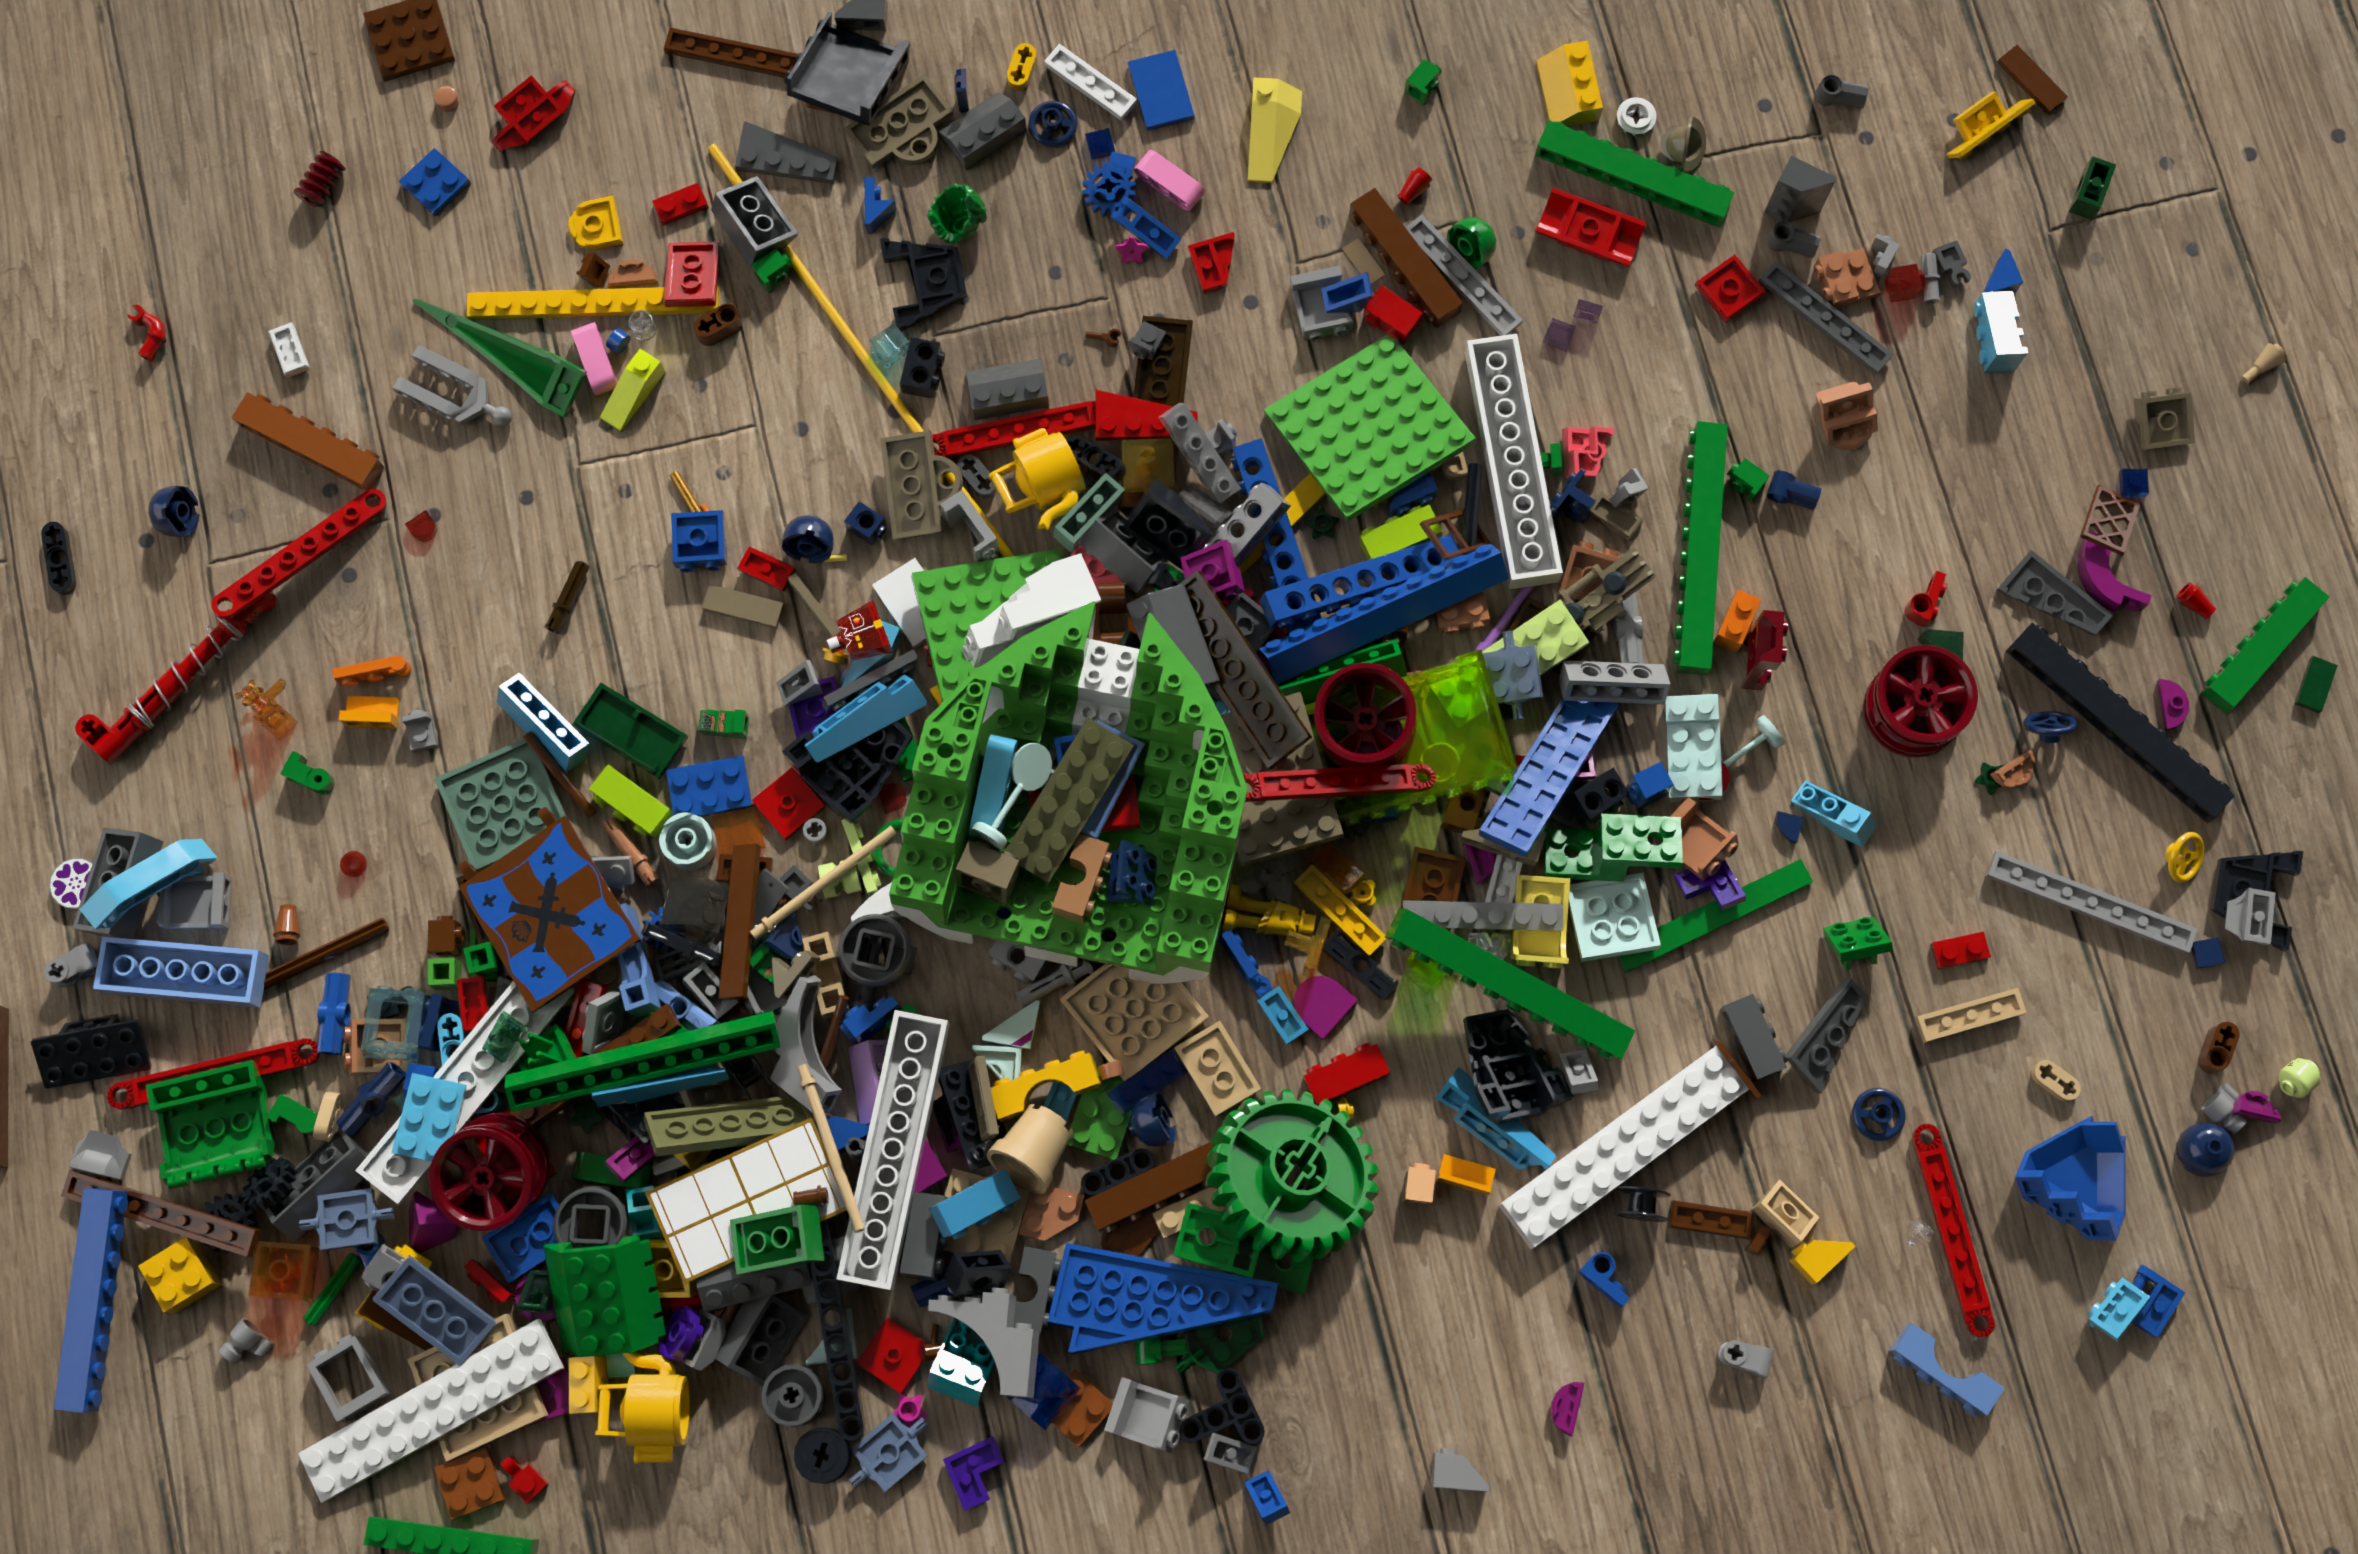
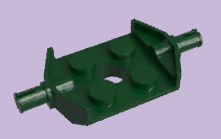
M1262 1315L1184 1331L1188 1354L1178 1364L1174 1365V1368L1178 1370L1186 1364L1178 1371L1180 1375L1193 1365H1198L1215 1374H1219L1220 1371L1228 1367L1265 1337ZM1222 1326H1227L1232 1330V1338L1227 1342L1220 1341L1216 1335L1217 1330Z

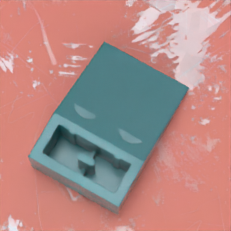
M957 1318L953 1319L929 1373L927 1388L978 1407L995 1366V1360L983 1339L972 1328Z

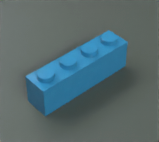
M520 673L499 686L497 704L526 733L531 731L565 773L586 760L589 743Z

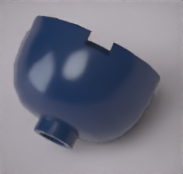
M169 486L160 489L152 496L149 503L148 514L150 522L163 535L172 537L191 535L199 522V514L195 515V506H199L198 500L194 493L185 486Z
M815 515L799 516L791 520L785 528L782 537V550L789 557L800 561L801 557L809 558L808 563H818L829 559L834 547V536L831 527L827 522Z
M1157 1092L1150 1093L1140 1098L1134 1104L1131 1111V1121L1128 1122V1127L1133 1137L1137 1136L1142 1143L1152 1147L1165 1146L1176 1142L1177 1139L1176 1126L1170 1127L1169 1117H1173L1162 1094H1157Z
M2214 1123L2192 1125L2180 1134L2177 1141V1156L2179 1160L2181 1159L2182 1163L2186 1166L2184 1168L2188 1172L2196 1176L2210 1177L2222 1173L2232 1163L2235 1155V1145L2231 1135L2223 1127Z

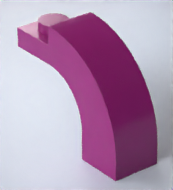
M2091 531L2089 532L2090 534H2093V535H2095V536H2098V535H2099V534L2094 533V532H2091ZM2083 539L2078 554V573L2087 593L2102 607L2112 612L2120 605H2123L2126 610L2132 612H2141L2149 605L2152 595L2120 583L2110 569L2109 558L2111 551Z

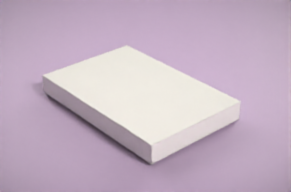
M916 558L872 584L873 589L914 649L927 641L911 579L913 572L924 571Z

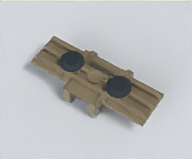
M1635 548L1605 570H1602L1598 564L1594 565L1592 571L1565 590L1563 588L1559 591L1564 597L1563 604L1581 631H1584L1591 625L1597 634L1602 632L1605 623L1616 615L1622 617L1627 613L1620 603L1656 577ZM1600 577L1602 578L1603 584L1577 603L1572 600L1575 595Z

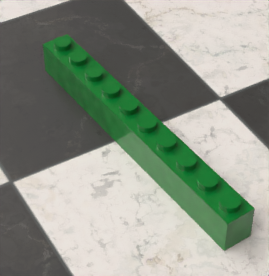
M1697 421L1694 429L1689 430L1688 445H1692V452L1687 455L1686 468L1690 469V478L1686 477L1684 489L1685 493L1689 494L1688 502H1684L1683 517H1687L1686 526L1682 527L1681 541H1685V550H1681L1679 565L1683 566V575H1679L1678 590H1682L1681 599H1678L1676 604V614L1680 615V622L1675 625L1674 639H1678V649L1674 648L1672 663L1677 664L1676 673L1707 676L1711 670L1728 424Z
M1406 908L1398 909L1385 935V938L1392 941L1390 944L1392 947L1403 952L1406 949L1414 952V958L1420 962L1428 964L1431 961L1438 965L1437 970L1448 976L1455 974L1461 977L1460 982L1474 989L1475 986L1484 990L1483 995L1495 1001L1500 998L1507 1002L1506 1007L1518 1013L1521 1010L1529 1013L1528 1018L1541 1025L1544 1022L1553 1026L1551 1029L1553 1032L1563 1037H1566L1567 1034L1574 1037V1043L1583 1048L1589 1049L1591 1046L1597 1049V1055L1611 1061L1612 1058L1622 1059L1636 1031Z
M770 1011L508 1074L505 1078V1091L511 1112L780 1048V1037L774 1012Z

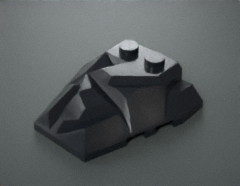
M896 721L826 759L816 762L805 747L806 743L815 738L813 733L810 734V731L794 740L782 753L799 772L800 777L839 817L842 816L846 821L852 823L872 806L913 737Z
M1509 1009L1467 1016L1463 1019L1475 1094L1486 1117L1491 1121L1493 1120L1495 1125L1540 1116L1549 1108L1558 1107L1574 1097L1564 1074L1558 1067L1553 1070L1543 1058L1546 1055L1542 1048L1536 1050L1527 1038L1530 1034Z

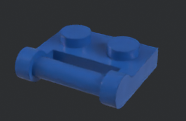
M2140 1265L2136 1272L2138 1275L2132 1284L2140 1290L2143 1289L2147 1281L2152 1282L2154 1286L2148 1294L2150 1301L2132 1324L2151 1337L2158 1338L2185 1292L2150 1268Z

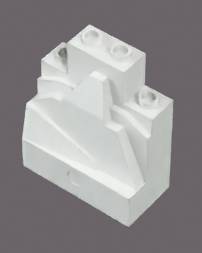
M1081 553L1052 562L1050 565L1025 579L1027 583L1012 594L1009 600L999 606L983 621L969 626L962 651L965 659L971 661L973 668L986 664L1022 636L1092 601L1096 603L1101 602L1099 593Z

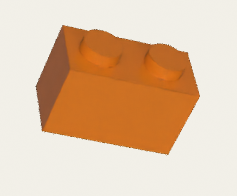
M1737 589L1713 643L1737 653L1762 599Z

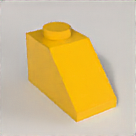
M1813 1240L1806 1244L1802 1241L1791 1251L1794 1256L1789 1261L1813 1285L1818 1283L1856 1246L1852 1242Z

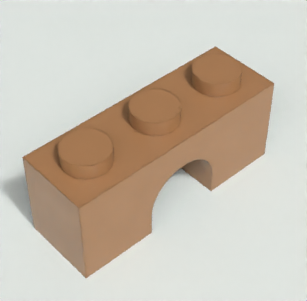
M1081 834L1078 835L1070 856V866L1082 870L1086 877L1077 885L1060 883L1052 905L1053 915L1080 924H1084L1086 916L1091 917L1095 902L1092 901L1095 892L1100 893L1104 881L1101 874L1104 868H1109L1113 856L1112 853H1109V843Z

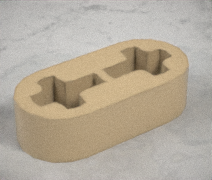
M2043 1060L2032 1067L2031 1076L2033 1080L2057 1099L2068 1102L2079 1096L2081 1086L2078 1080L2054 1062ZM2045 1067H2048V1074L2051 1077H2053L2054 1080L2048 1076L2042 1078V1072L2041 1070H2039V1068L2043 1069ZM2058 1082L2062 1085L2070 1083L2072 1085L2070 1090L2073 1093L2065 1095L2063 1093L2064 1088Z
M327 1091L324 1094L313 1131L315 1140L329 1142L332 1139L336 1121L342 1107L341 1093Z

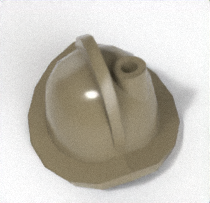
M1693 116L1689 117L1688 125L1669 129L1660 141L1661 150L1664 155L1672 161L1681 163V170L1683 172L1692 171L1703 159L1706 150L1704 126L1699 119Z

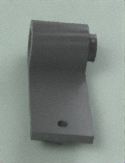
M766 868L758 877L754 926L762 923L761 919L765 916L767 918L771 916L790 889ZM724 912L716 921L718 925L716 931L723 937H725L727 912Z

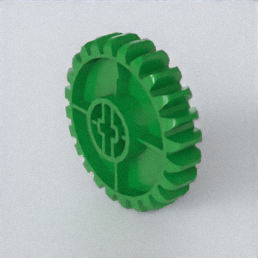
M1283 1089L1277 1098L1270 1091L1263 1092L1257 1100L1246 1099L1237 1110L1231 1111L1223 1120L1222 1127L1212 1137L1211 1143L1213 1148L1206 1157V1163L1212 1169L1207 1174L1206 1181L1209 1186L1218 1189L1211 1197V1201L1215 1206L1226 1207L1227 1210L1220 1219L1224 1224L1236 1222L1239 1227L1236 1230L1235 1236L1240 1241L1249 1235L1254 1238L1253 1250L1259 1253L1268 1245L1271 1246V1253L1274 1259L1281 1260L1288 1251H1290L1291 1257L1295 1262H1303L1309 1254L1316 1260L1323 1259L1330 1250L1338 1252L1349 1243V1240L1356 1238L1364 1229V1222L1374 1212L1372 1201L1378 1195L1379 1186L1372 1180L1379 1172L1376 1164L1366 1162L1374 1151L1371 1145L1367 1143L1359 1144L1357 1141L1363 1134L1360 1126L1348 1128L1345 1125L1349 1119V1115L1345 1111H1340L1336 1115L1331 1113V1101L1324 1099L1317 1106L1314 1105L1313 1096L1309 1092L1304 1091L1298 1100H1295L1294 1093L1290 1089ZM1280 1160H1283L1282 1163L1276 1169L1275 1166L1277 1165V1163ZM1294 1164H1297L1300 1170L1293 1179L1291 1186H1288L1284 1181L1295 1166ZM1308 1181H1309L1310 1184L1307 1186V1188H1306L1305 1190H1302L1303 1187H1304V1186L1308 1183Z

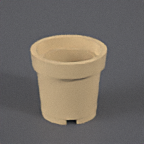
M1030 1104L1005 1137L997 1140L989 1149L987 1159L997 1171L1006 1169L1013 1184L1035 1194H1044L1053 1179L1052 1172L1074 1136L1072 1128L1068 1132L1064 1127L1067 1122L1052 1110L1040 1106L1039 1109H1034L1035 1104Z

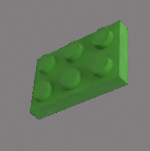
M1121 1077L1101 1080L1103 1086L1082 1093L1071 1125L1074 1136L1067 1146L1110 1160L1118 1158L1128 1128V1122L1131 1119V1111L1142 1086L1140 1083L1130 1080L1125 1083Z

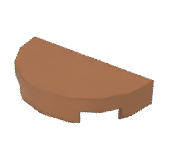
M628 260L621 262L612 274L609 275L607 286L610 289L659 283L655 271L650 266L640 260Z
M2032 750L2024 752L1990 775L1996 783L2006 788H2016L2027 784L2033 777L2032 771L2035 758Z

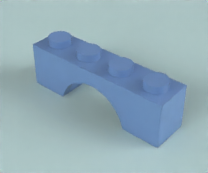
M624 903L620 906L641 941L618 956L622 972V983L619 988L625 1011L635 1017H639L656 1011L661 1006L641 934L637 912Z
M1913 1323L1906 1324L1889 1349V1352L1895 1355L1893 1360L1905 1368L1908 1366L1912 1367L1917 1371L1916 1376L1925 1383L1931 1384L1933 1382L1941 1388L1939 1392L1952 1401L1954 1399L1964 1404L1962 1408L1974 1417L1978 1415L1988 1416L2005 1388L1983 1372L1974 1373L1965 1379L1948 1375L1936 1361L1934 1353L1935 1338Z

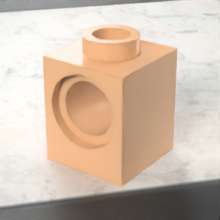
M1414 1163V1167H1408L1404 1202L1431 1205L1436 1170H1431L1430 1165Z

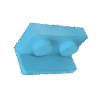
M2123 1277L2118 1283L2112 1282L2104 1294L2107 1296L2101 1304L2097 1302L2088 1313L2090 1317L2089 1326L2093 1329L2099 1328L2117 1342L2150 1301L2149 1295Z

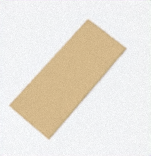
M1359 238L1342 248L1361 274L1366 272L1369 274L1370 284L1385 275Z

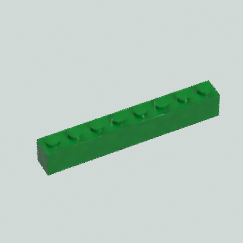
M1548 120L1535 153V157L1718 228L1721 227L1735 193L1724 185L1712 184L1701 176H1692L1684 173L1678 167H1668L1654 158H1645L1637 155L1631 149H1622L1614 146L1608 140H1599L1591 137L1587 132L1570 129L1561 122Z

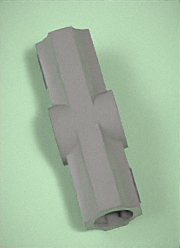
M1635 592L1620 603L1627 613L1622 617L1616 615L1613 621L1615 641H1618L1620 663L1644 664L1641 644L1643 624L1641 616H1638Z

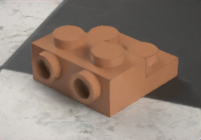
M1864 248L1844 254L1842 251L1818 257L1814 265V275L1817 280H1820L1823 287V298L1836 309L1878 297L1881 293Z
M1579 540L1578 545H1572L1559 591L1563 588L1565 590L1592 571L1594 569L1593 566L1596 564L1602 570H1605L1621 558L1618 557L1619 551L1605 547L1603 552L1593 549L1594 544ZM1600 577L1575 595L1573 599H1583L1603 584L1602 578Z
M1483 591L1434 613L1437 633H1445V635L1457 634L1461 629L1470 628L1471 631L1481 630L1490 621L1486 597L1483 595Z
M351 1019L349 1027H344V1043H349V1053L344 1054V1069H349V1076L377 1075L387 1062H393L399 1065L403 1071L407 1072L406 1019Z

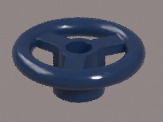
M1047 101L1039 104L1031 112L1028 120L1029 132L1041 145L1058 147L1069 142L1075 135L1077 117L1074 111L1065 103ZM1058 109L1065 112L1069 119H1062V114ZM1040 113L1042 114L1045 126L1041 135L1036 129V119ZM1051 120L1056 121L1055 123H1049ZM1059 128H1069L1063 137L1049 139L1053 131H1057Z
M2054 711L2032 713L2023 721L2024 727L2028 731L2038 734L2039 740L2044 743H2057L2060 741V736L2070 734L2077 728V721L2072 716ZM2058 720L2067 722L2069 725L2060 724Z
M1872 1088L1858 1096L1853 1105L1852 1118L1857 1130L1866 1138L1874 1141H1887L1897 1136L1903 1129L1906 1112L1902 1101L1896 1094L1887 1089ZM1873 1096L1884 1097L1882 1102L1876 1103L1870 1110L1861 1109L1867 1099ZM1891 1103L1895 1105L1898 1113L1897 1122L1893 1128L1888 1123L1894 1115ZM1877 1110H1881L1884 1113L1883 1118L1877 1116ZM1861 1118H1872L1874 1122L1880 1125L1884 1133L1870 1131L1864 1126Z

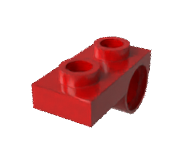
M1936 571L1930 578L1926 593H1918L1905 606V615L1910 621L1925 627L1930 620H1935L1939 611V607L1936 606L1938 597L1942 598L1947 588V584L1944 583L1947 574ZM1914 604L1922 605L1924 612L1917 611L1914 608Z

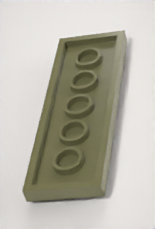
M1088 717L1005 851L1015 855L1016 859L1019 860L1020 866L1049 883L1134 745Z
M791 1095L644 1113V1123L655 1156L751 1145L809 1118L813 1119L810 1110Z

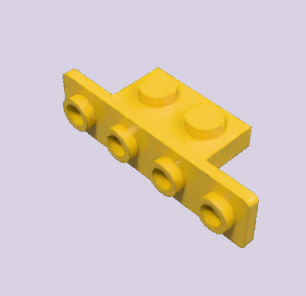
M1996 92L1986 95L1953 119L1964 141L1946 154L1948 159L1958 158L1961 160L1971 155L1974 147L1989 142L1991 135L1995 132L2007 129L2010 126L2009 122L2014 118L2018 119L2029 112L2028 108L2035 104L2034 99L2021 100L2008 110H2005Z

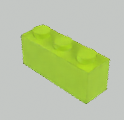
M1419 505L1410 509L1407 515L1400 518L1398 515L1389 518L1382 526L1366 528L1359 537V545L1366 559L1370 560L1430 541L1419 524L1424 520L1434 518L1435 515L1430 505L1425 507ZM1439 523L1431 525L1430 528L1437 538H1441L1443 531Z
M609 764L589 788L594 795L593 801L603 808L606 805L610 806L615 810L612 813L615 817L624 823L627 820L635 825L633 829L644 838L650 835L656 839L666 821L673 816V812L667 806Z

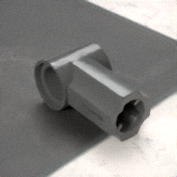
M1829 74L1821 80L1815 91V98L1818 103L1824 106L1837 103L1863 108L1869 88L1867 85L1842 81L1837 75ZM1825 88L1831 89L1832 92L1827 91Z
M1779 221L1769 233L1767 244L1774 251L1788 250L1814 258L1821 239L1819 235L1794 228L1787 221ZM1776 233L1782 234L1785 239L1779 238Z

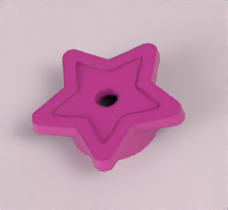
M1129 236L1128 239L1124 240L1122 244L1116 245L1115 248L1122 254L1121 262L1123 264L1131 260L1142 263V253L1148 248V245L1141 243L1133 236Z
M899 1394V1407L893 1413L897 1418L903 1419L905 1426L910 1428L915 1420L921 1419V1417L923 1419L927 1418V1414L921 1408L922 1395L910 1399ZM908 1408H912L911 1413L907 1412Z

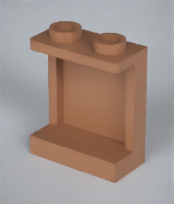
M1688 797L1670 816L1681 817L1683 866L1704 881L1709 875L1713 876L1716 874L1721 866V862L1726 857H1731L1737 851L1739 844L1737 834L1734 831L1728 833L1700 812L1697 808V803ZM1655 838L1656 845L1662 844L1659 839Z

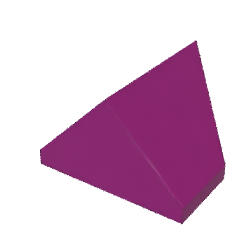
M416 1191L413 1194L408 1210L409 1247L421 1253L452 1240L456 1236L459 1225L448 1219L435 1202Z

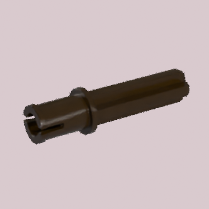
M583 561L575 562L557 602L552 604V613L544 626L548 631L553 633L555 631L556 634H560L567 615L572 613L571 606L589 570L587 563Z

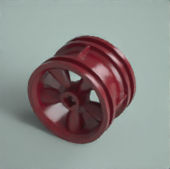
M1917 645L1906 648L1894 655L1869 684L1863 701V714L1866 725L1875 740L1892 753L1911 758L1935 754L1945 748L1972 720L1978 703L1977 684L1965 662L1949 650L1933 645ZM1915 670L1917 671L1918 679L1909 683L1898 672ZM1934 677L1937 680H1939L1944 685V687L1940 688L1939 685L1933 681ZM1886 693L1904 695L1906 706L1892 713L1887 703ZM1919 696H1925L1927 698V701L1925 699L1921 701L1919 699ZM1943 702L1953 704L1952 723L1939 711ZM1916 715L1927 717L1930 734L1908 729Z
M1357 663L1346 666L1327 679L1316 698L1314 717L1318 739L1327 756L1341 768L1396 765L1410 750L1415 739L1417 725L1415 699L1408 684L1393 670L1374 663ZM1376 686L1387 689L1397 697L1382 709L1372 704ZM1354 687L1359 704L1351 710L1334 701L1342 692ZM1371 717V725H1361V718L1369 719ZM1406 719L1405 727L1396 741L1383 732L1386 722ZM1326 722L1347 723V729L1350 733L1340 742L1336 743L1326 728ZM1361 741H1373L1377 753L1358 754L1357 752Z
M492 1113L480 1116L448 1138L436 1151L429 1170L431 1194L441 1212L455 1224L474 1231L499 1229L511 1223L541 1196L550 1178V1153L541 1134L524 1119L506 1113ZM486 1138L485 1156L475 1158L466 1145L465 1140ZM507 1148L516 1157L520 1166L504 1170L499 1159ZM459 1166L466 1169V1180H463ZM504 1184L522 1189L517 1202L507 1204L498 1191L502 1189ZM475 1192L478 1195L484 1196V1200L480 1199L473 1193Z

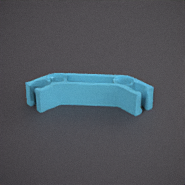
M203 839L179 840L104 883L79 910L95 929H100L102 926L112 928L135 905L184 877L201 876L205 872L201 863L207 862L212 864L217 857Z

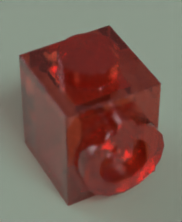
M1917 264L1893 267L1885 278V288L1889 293L1891 303L1915 299L1919 292L1924 291L1925 274L1921 269L1918 270Z

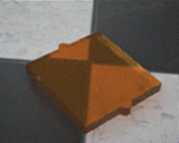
M756 806L711 816L719 854L732 855L734 845L757 843L761 846V849L766 848L762 833L764 826L760 823Z

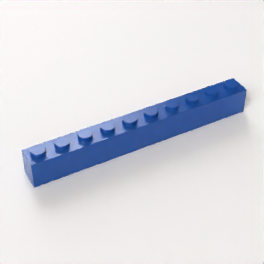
M1492 544L1479 546L1476 551L1467 555L1457 556L1453 561L1443 566H1435L1421 576L1411 577L1401 585L1385 589L1381 594L1364 598L1359 604L1350 608H1342L1336 614L1328 618L1318 619L1312 625L1303 629H1296L1286 637L1271 640L1266 646L1259 648L1265 668L1275 683L1279 684L1506 581L1509 577L1502 553Z

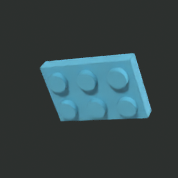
M412 1073L391 1153L432 1162L438 1148L455 1134L467 1085Z

